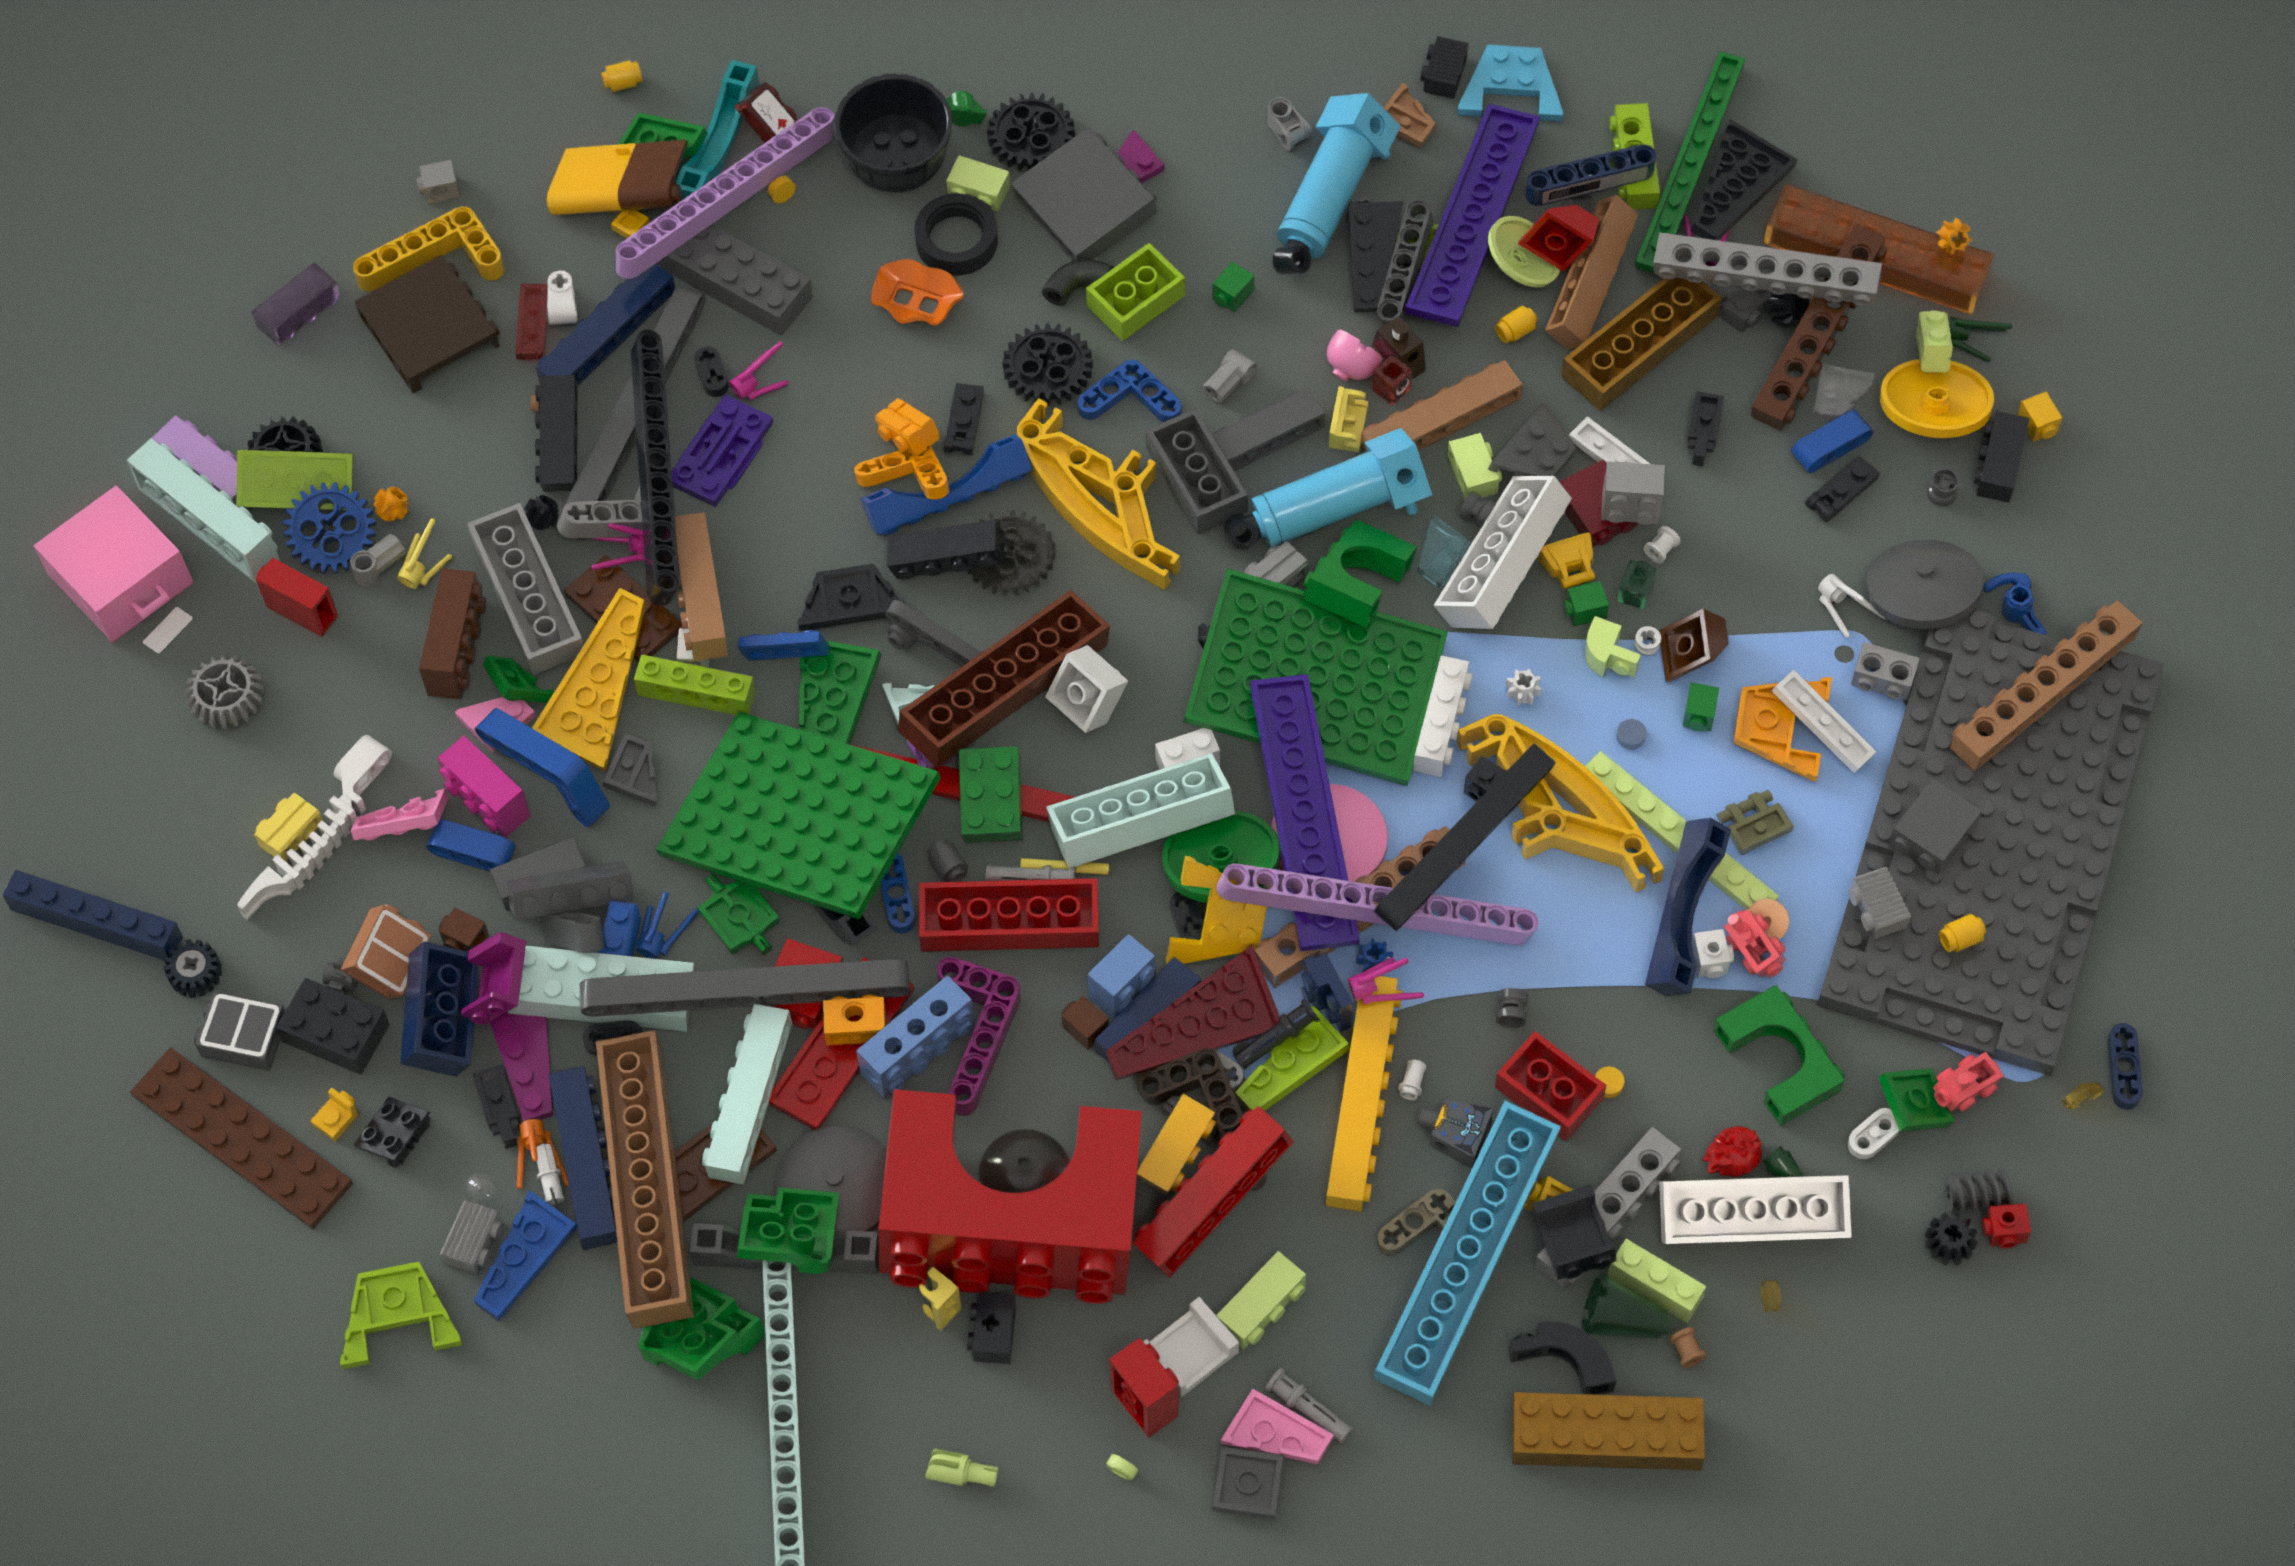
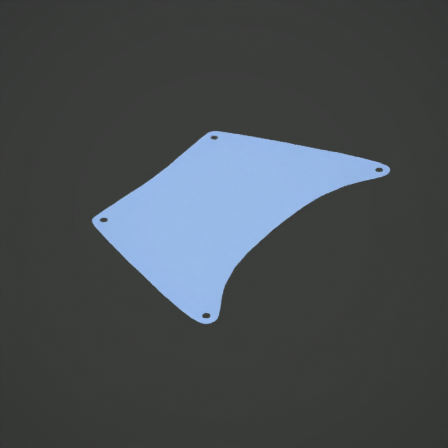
M1841 630L1728 635L1729 644L1714 661L1676 680L1667 682L1665 681L1661 642L1660 648L1655 654L1650 656L1641 654L1639 668L1635 677L1619 675L1610 668L1606 669L1602 677L1596 674L1586 662L1585 646L1587 639H1552L1448 632L1442 656L1469 661L1468 673H1473L1470 689L1464 690L1463 698H1466L1464 713L1457 716L1456 722L1460 723L1459 729L1487 716L1501 714L1549 739L1584 766L1601 751L1686 821L1710 817L1718 821L1716 814L1724 811L1727 805L1741 803L1755 792L1760 794L1769 790L1773 800L1766 803L1767 806L1771 807L1777 803L1780 804L1794 826L1792 832L1743 855L1740 854L1729 837L1726 853L1778 894V902L1788 912V930L1779 939L1786 948V951L1782 953L1786 958V961L1781 964L1783 969L1771 978L1767 975L1762 978L1756 973L1752 975L1742 962L1745 957L1740 949L1737 952L1733 949L1734 962H1730L1728 974L1715 979L1707 977L1698 978L1696 970L1692 988L1764 992L1777 985L1781 992L1785 991L1789 996L1819 1000L1849 900L1848 890L1853 878L1856 877L1906 710L1903 699H1891L1885 694L1875 691H1864L1857 686L1851 685L1863 642L1872 644L1870 640L1856 631H1848L1850 637L1845 638ZM1619 640L1617 646L1640 654L1635 649V640ZM1643 640V644L1648 645L1650 642L1652 645L1653 640ZM1844 645L1852 648L1855 654L1852 661L1843 663L1835 658L1834 653L1839 646ZM1865 668L1870 672H1875L1873 668ZM1516 669L1519 672L1530 669L1535 677H1541L1540 684L1538 685L1542 688L1541 696H1534L1532 705L1529 703L1517 705V701L1513 697H1507L1509 688L1506 687L1507 678L1514 679ZM1792 670H1795L1807 682L1820 681L1821 678L1831 677L1832 682L1828 704L1876 753L1859 770L1853 773L1797 716H1795L1791 748L1821 753L1816 782L1733 743L1742 687L1779 683ZM1691 682L1719 687L1711 731H1694L1689 727L1683 726ZM1627 719L1638 720L1646 728L1645 742L1637 749H1626L1617 741L1618 726ZM1498 731L1491 732V734L1495 736L1502 735V733ZM1451 739L1450 748H1454L1450 765L1445 764L1442 777L1415 772L1412 769L1408 786L1325 763L1329 784L1344 785L1363 793L1378 807L1383 815L1388 834L1387 850L1383 862L1386 860L1392 861L1397 858L1405 847L1417 845L1423 841L1427 833L1434 829L1438 831L1447 826L1450 830L1477 802L1463 793L1465 777L1474 765H1469L1466 760L1467 748L1461 751L1457 745V740ZM1477 740L1471 743L1473 744V746H1476L1477 744L1483 741ZM1497 754L1487 758V760L1496 765ZM1552 790L1563 810L1579 814L1567 801ZM1517 805L1466 859L1465 865L1454 871L1433 894L1531 910L1538 917L1539 924L1525 944L1512 945L1403 927L1396 932L1389 925L1375 923L1359 933V945L1363 944L1366 946L1371 942L1372 938H1374L1375 942L1381 944L1386 941V952H1393L1395 962L1408 958L1409 962L1381 976L1398 978L1397 989L1403 990L1402 993L1422 992L1424 997L1401 1000L1400 1008L1394 1007V1011L1434 999L1494 992L1505 988L1646 986L1645 982L1678 854L1634 819L1664 867L1662 881L1656 884L1652 882V875L1644 865L1637 867L1640 874L1644 873L1645 875L1644 883L1646 887L1636 893L1621 868L1556 848H1550L1525 860L1522 855L1523 842L1516 844L1512 838L1513 823L1525 818ZM1751 810L1743 815L1745 818H1747L1749 816L1756 814L1757 812ZM1728 821L1723 825L1728 827L1730 825H1733L1734 822ZM1553 824L1546 825L1549 829L1554 830L1558 828ZM1529 834L1527 836L1521 837V840L1525 837H1528V839L1531 840L1537 837L1538 834ZM1628 848V849H1626V851L1629 852V853H1637V852H1638V851H1637L1636 849H1634V848ZM1402 871L1400 874L1406 876L1410 871ZM1709 879L1701 893L1695 910L1692 940L1694 933L1724 929L1726 938L1729 934L1724 926L1728 924L1729 916L1741 910L1745 911L1742 906ZM1267 907L1261 941L1266 938L1272 939L1280 934V930L1285 925L1294 922L1292 910ZM1432 911L1435 916L1440 917L1437 912ZM1460 915L1462 919L1469 921L1465 916ZM1489 920L1490 923L1497 926L1493 920ZM1517 924L1521 929L1526 930L1522 925ZM1359 945L1338 947L1327 954L1353 1003L1351 1026L1355 1022L1358 1000L1355 1001L1352 996L1348 978L1363 972V964H1356V956L1361 955ZM1284 948L1280 950V952L1285 955H1289L1294 952L1289 948ZM1770 952L1763 955V961L1771 956ZM1304 970L1275 989L1265 977L1279 1016L1283 1013L1287 1015L1301 1005V1000L1304 999L1301 988L1304 987L1301 975L1304 973ZM1325 1009L1320 1010L1319 1012L1328 1020ZM1304 1013L1302 1016H1300L1299 1018H1297V1019L1294 1021V1023L1298 1022V1021L1301 1020L1303 1017H1305V1016H1306V1013ZM1336 1023L1331 1024L1338 1032H1340ZM1285 1028L1282 1029V1030L1279 1031L1277 1034L1280 1035V1034L1283 1033L1286 1029H1285ZM1271 1037L1266 1042L1257 1047L1255 1050H1253V1053H1255L1263 1046H1265L1267 1043L1272 1041L1274 1037ZM1253 1038V1039H1250V1040H1247V1041H1244V1042L1250 1044V1043L1253 1042L1256 1038ZM1941 1043L1964 1057H1968L1971 1054L1975 1058L1979 1056V1054ZM1236 1044L1218 1049L1219 1052L1242 1068L1245 1078H1249L1259 1065H1264L1271 1057L1270 1051L1244 1070L1232 1052ZM1991 1058L1998 1064L2004 1077L2015 1082H2030L2044 1075ZM1233 1071L1231 1074L1226 1072L1227 1075L1237 1078L1235 1075L1236 1071Z

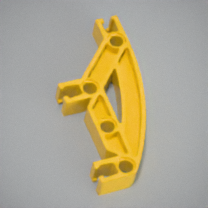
M1038 398L1017 427V436L1023 441L1033 469L1030 473L1060 515L1090 544L1122 567L1166 590L1171 582L1169 570H1162L1156 565L1159 564L1172 570V574L1177 575L1180 571V555L1154 540L1143 495L1157 477L1156 462L1149 459L1147 467L1137 476L1133 472L1134 470L1138 471L1140 468L1139 460L1142 458V455L1132 450L1118 470L1114 471L1110 458L1068 435L1058 432L1063 426L1062 411L1055 407L1053 415L1046 423L1041 424L1039 421L1040 419L1044 420L1046 417V407L1048 404ZM1128 487L1130 489L1122 490L1121 488ZM1086 489L1113 503L1116 516L1100 504ZM1139 555H1146V556H1148V557L1139 558V557H1137V556H1139Z
M1501 714L1487 716L1458 729L1457 745L1461 751L1467 748L1466 760L1470 766L1476 764L1481 756L1487 759L1497 754L1496 765L1507 771L1534 743L1557 762L1551 771L1518 804L1525 818L1513 823L1512 838L1516 844L1523 842L1522 855L1525 860L1550 848H1556L1621 868L1635 893L1646 887L1644 883L1645 875L1644 873L1640 874L1637 868L1640 865H1644L1650 872L1654 884L1662 881L1664 867L1637 823L1614 794L1568 752L1536 731ZM1498 731L1502 733V735L1495 736L1491 734V732ZM1477 740L1483 741L1477 744L1476 746H1473V744L1471 743ZM1552 790L1567 801L1579 814L1563 810ZM1553 824L1558 828L1553 830L1547 828L1546 825ZM1529 834H1538L1537 837L1529 840L1528 837H1525L1521 840V837L1527 836ZM1628 848H1634V849H1636L1638 852H1637V853H1629V852L1626 851V849H1628Z

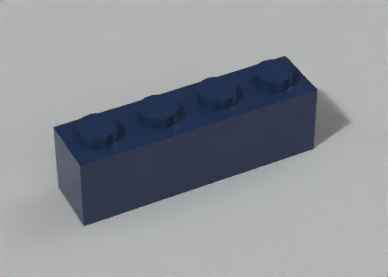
M1173 957L1095 1039L1096 1053L1109 1062L1106 1055L1109 1048L1135 1029L1141 1027L1157 1013L1163 1011L1175 1000L1200 983L1201 978Z

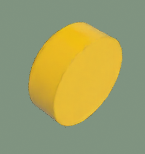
M780 176L770 183L768 195L775 203H784L793 196L796 186L788 176Z
M1611 1066L1603 1067L1597 1071L1595 1077L1606 1084L1604 1098H1614L1620 1095L1625 1083L1622 1072Z

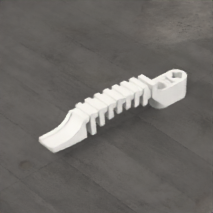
M364 735L339 761L334 770V777L342 782L343 795L339 799L333 796L329 800L334 809V812L327 809L324 813L329 825L322 820L317 825L321 831V837L314 831L310 833L308 837L312 841L313 847L305 841L298 845L303 853V858L292 848L286 852L293 868L278 854L272 859L277 867V871L283 878L269 866L256 878L237 904L241 915L246 920L270 898L280 895H291L296 888L300 890L304 886L303 881L306 878L310 880L314 876L313 870L315 868L319 870L324 865L322 860L325 857L329 859L333 855L331 851L333 847L338 848L342 844L341 837L344 836L346 838L350 833L349 827L353 826L357 818L355 811L361 815L366 811L360 794L389 763L392 756V751L370 735Z

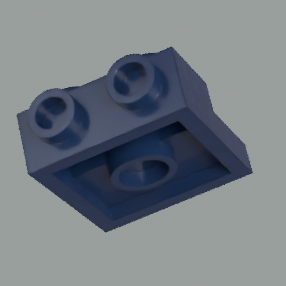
M1327 953L1319 957L1317 955L1308 957L1302 962L1304 973L1301 977L1304 987L1301 988L1303 997L1308 1004L1312 1003L1318 1011L1325 1009L1329 1022L1331 1024L1336 1023L1340 1032L1351 1028L1353 1003Z

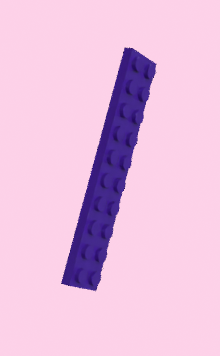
M1488 103L1407 302L1405 314L1459 327L1490 249L1488 244L1489 230L1498 219L1503 217L1539 126L1540 116Z
M1308 674L1251 680V696L1284 870L1348 881ZM1288 888L1290 893L1296 894L1294 890ZM1316 893L1317 896L1325 899V897L1322 894ZM1345 897L1348 902L1353 903L1350 898ZM1292 910L1300 951L1359 945L1360 937L1356 920Z

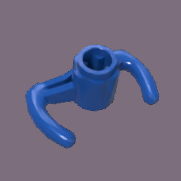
M2014 572L1995 576L1983 584L1985 592H1991L2004 584H2015L2005 594L2002 614L2011 622L2021 623L2026 630L2047 635L2046 629L2035 616L2033 608L2034 599L2030 590L2032 581L2028 575Z

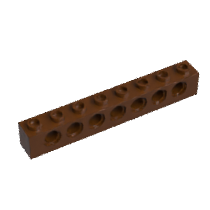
M1856 223L1837 257L1847 259L1863 257L1869 262L1882 263L1888 250L1885 248L1886 237ZM1825 277L1824 280H1823V282H1826V281H1828L1829 279H1828L1827 277ZM1851 280V281L1853 282V284H1852V285H1848V286H1854V285H1856L1857 283H1856L1855 281ZM1814 297L1753 403L1752 418L1782 431L1786 423L1791 424L1797 412V409H1795L1799 400L1804 401L1810 389L1808 385L1812 377L1817 378L1823 366L1821 362L1825 354L1830 355L1836 343L1835 335L1838 331L1843 332L1849 320V317H1847L1848 312L1851 308L1855 310L1858 305H1855L1853 302L1841 301L1837 302L1841 305L1839 308H1831L1827 305L1831 302L1825 298ZM1817 325H1824L1828 329L1825 331H1818L1814 327ZM1804 348H1812L1815 352L1812 354H1805L1801 350ZM1791 371H1799L1802 375L1799 377H1792L1788 373ZM1783 393L1788 395L1789 398L1778 400L1775 396Z

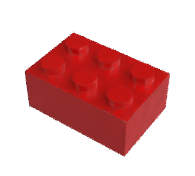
M1534 1031L1498 1071L1495 1088L1522 1109L1561 1126L1558 1136L1567 1142L1603 1101L1606 1084Z
M1139 1337L1109 1359L1110 1382L1113 1394L1149 1438L1178 1417L1179 1390L1177 1384L1179 1380L1169 1367L1164 1369L1158 1361L1160 1356L1156 1349L1150 1343L1145 1345Z

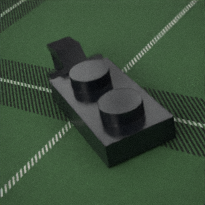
M1696 392L1687 441L1689 443L1688 448L1695 449L1692 461L1694 465L1703 466L1706 451L1713 452L1716 445L1724 396Z
M502 1065L473 1074L490 1130H492L493 1136L501 1134L505 1149L517 1146L513 1130L519 1128V1118Z

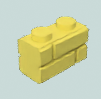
M293 793L288 799H282L276 806V812L269 819L262 820L254 834L258 845L273 857L278 854L286 862L289 860L286 852L291 848L296 852L299 849L298 845L302 841L306 842L312 831L315 832L318 829L317 825L321 820L323 821L318 809L296 793Z

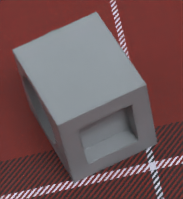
M452 160L419 166L421 177L416 178L420 194L425 193L428 203L460 197Z

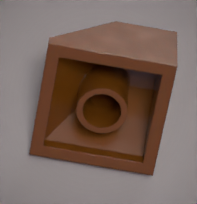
M1703 608L1659 630L1665 681L1671 682L1714 661L1729 644L1725 618Z

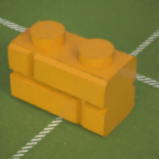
M897 398L888 405V409L884 408L875 415V420L879 427L877 428L879 436L885 442L893 441L896 447L903 453L908 451L918 457L927 449V446H931L939 440L940 434L934 420L901 399Z

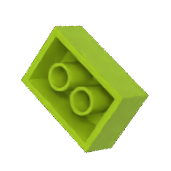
M1148 243L1086 288L1087 307L1123 342L1185 296V277L1159 251Z

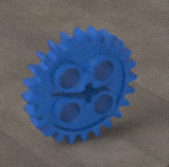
M322 482L321 490L319 491L311 485V494L307 495L305 492L300 491L303 499L301 502L292 499L296 507L295 510L286 509L291 519L283 520V524L290 527V529L283 531L284 537L292 538L286 542L288 548L296 547L291 553L292 556L296 558L302 555L300 559L302 566L310 561V569L313 572L318 565L321 566L323 574H326L328 567H332L334 573L338 574V566L341 565L346 571H349L348 562H350L351 557L356 552L363 551L364 547H373V543L368 539V537L376 536V532L369 529V527L376 525L375 519L368 518L373 514L372 508L363 509L368 503L366 498L357 501L360 495L359 492L356 490L349 495L348 485H345L341 491L338 489L336 482L333 483L331 489H327L325 482ZM323 504H333V512L330 514L320 513V508ZM345 508L346 512L337 519L341 509ZM355 520L357 526L352 531H345L342 528L344 522ZM326 524L328 526L334 525L336 530L334 532L331 530L326 532L324 526ZM314 525L317 527V531L313 536L307 537L302 534L306 526ZM322 538L320 545L314 548L313 545ZM328 543H339L338 551L327 553L325 547Z

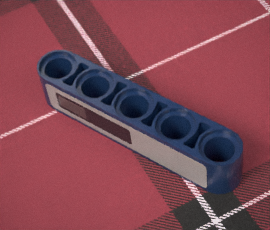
M1642 144L1535 170L1527 178L1526 200L1532 205L1542 206L1647 180L1654 173L1656 151L1650 145Z

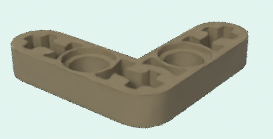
M1443 1189L1429 1191L1379 1230L1377 1247L1383 1254L1389 1256L1396 1255L1435 1225L1442 1231L1456 1201ZM1433 1199L1437 1202L1444 1201L1443 1209L1448 1214L1445 1220H1442L1444 1212L1440 1207L1432 1208ZM1411 1215L1419 1216L1423 1221V1225L1418 1229H1412L1407 1226L1406 1219ZM1397 1225H1400L1403 1232L1397 1236L1396 1245L1391 1242L1385 1244L1386 1235L1394 1237L1399 1233Z

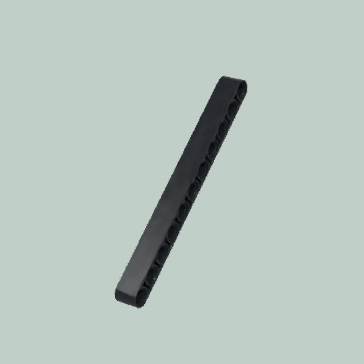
M645 329L640 331L632 347L631 365L647 595L650 601L655 605L665 606L671 602L679 586L662 339L654 330Z

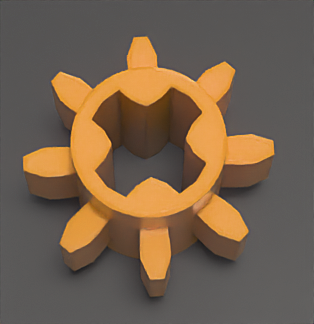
M1955 218L1953 223H1948L1944 220V225L1940 230L1936 231L1941 238L1937 244L1941 248H1946V251L1952 255L1955 250H1962L1964 252L1968 242H1972L1968 235L1971 227L1967 224L1962 225V221L1958 218Z
M388 487L386 491L381 488L373 498L375 500L373 506L376 507V514L385 521L391 522L396 518L402 520L409 511L407 508L409 502H407L408 497L397 487Z

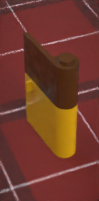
M687 140L566 148L547 193V206L550 214L566 215L675 206L682 199V190L680 185H677L675 176L687 148Z

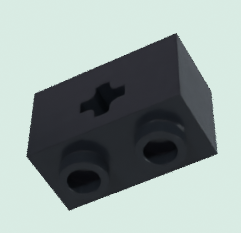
M978 1292L977 1303H971L970 1321L975 1322L974 1332H968L967 1351H972L973 1362L1011 1364L1016 1314L1015 1295ZM990 1324L995 1325L993 1332L987 1331Z

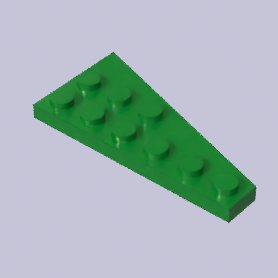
M827 641L830 645L827 656L800 658L799 726L800 730L850 745L882 654L877 649Z

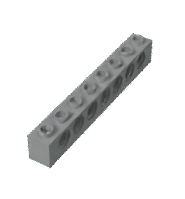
M1659 232L1653 262L1654 274L1665 279L1677 277L1687 279L1693 283L1706 281L1713 282L1721 287L1734 285L1741 286L1749 291L1762 289L1769 290L1771 293L1778 295L1790 293L1797 294L1799 297L1806 299L1819 297L1834 303L1841 301L1853 302L1855 305L1863 307L1868 305L1876 306L1882 274V263ZM1681 257H1688L1690 259L1684 263L1678 261ZM1708 261H1715L1718 264L1715 266H1707L1705 263ZM1735 265L1745 266L1743 270L1733 269ZM1767 268L1773 270V272L1770 274H1763L1760 272L1761 270ZM1793 272L1801 274L1798 278H1791L1788 275ZM1820 276H1825L1829 280L1826 282H1819L1816 279ZM1848 280H1853L1857 284L1854 286H1847L1844 284V282Z

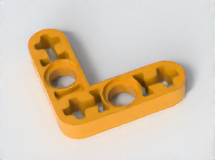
M927 446V449L918 457L908 451L903 453L899 450L863 461L854 468L857 484L862 487L874 486L914 473L927 498L933 500L941 499L948 495L950 491L947 476L931 446Z

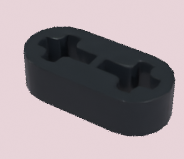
M703 347L695 354L696 368L706 394L711 397L723 396L728 391L729 385L720 355L713 347ZM705 358L710 359L712 367H707L704 361ZM716 376L717 382L720 385L714 386L711 377Z
M1176 892L1171 897L1170 910L1179 937L1200 940L1204 920L1196 900ZM1180 901H1184L1188 905V914H1184L1182 907H1179ZM1189 922L1192 923L1194 930H1197V935L1192 936L1188 932Z

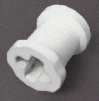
M1661 526L1658 529V535L1651 542H1647L1643 550L1652 561L1662 564L1666 559V554L1673 547H1677L1681 540L1673 529Z

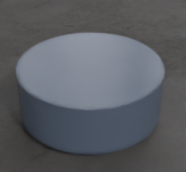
M1627 719L1621 722L1617 730L1618 743L1626 749L1641 747L1645 742L1647 733L1644 724L1635 719Z

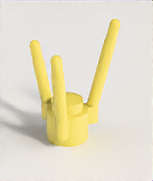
M433 518L430 519L421 538L419 533L415 534L404 564L397 575L398 581L411 589H417L419 584L425 587L429 579L452 558L451 554H447L426 574L424 572L425 566L417 561L435 524V519Z

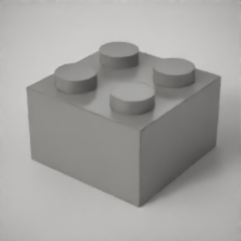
M1607 461L1602 491L1601 520H1609L1613 523L1625 521L1638 522L1642 525L1658 524L1664 495L1665 465Z

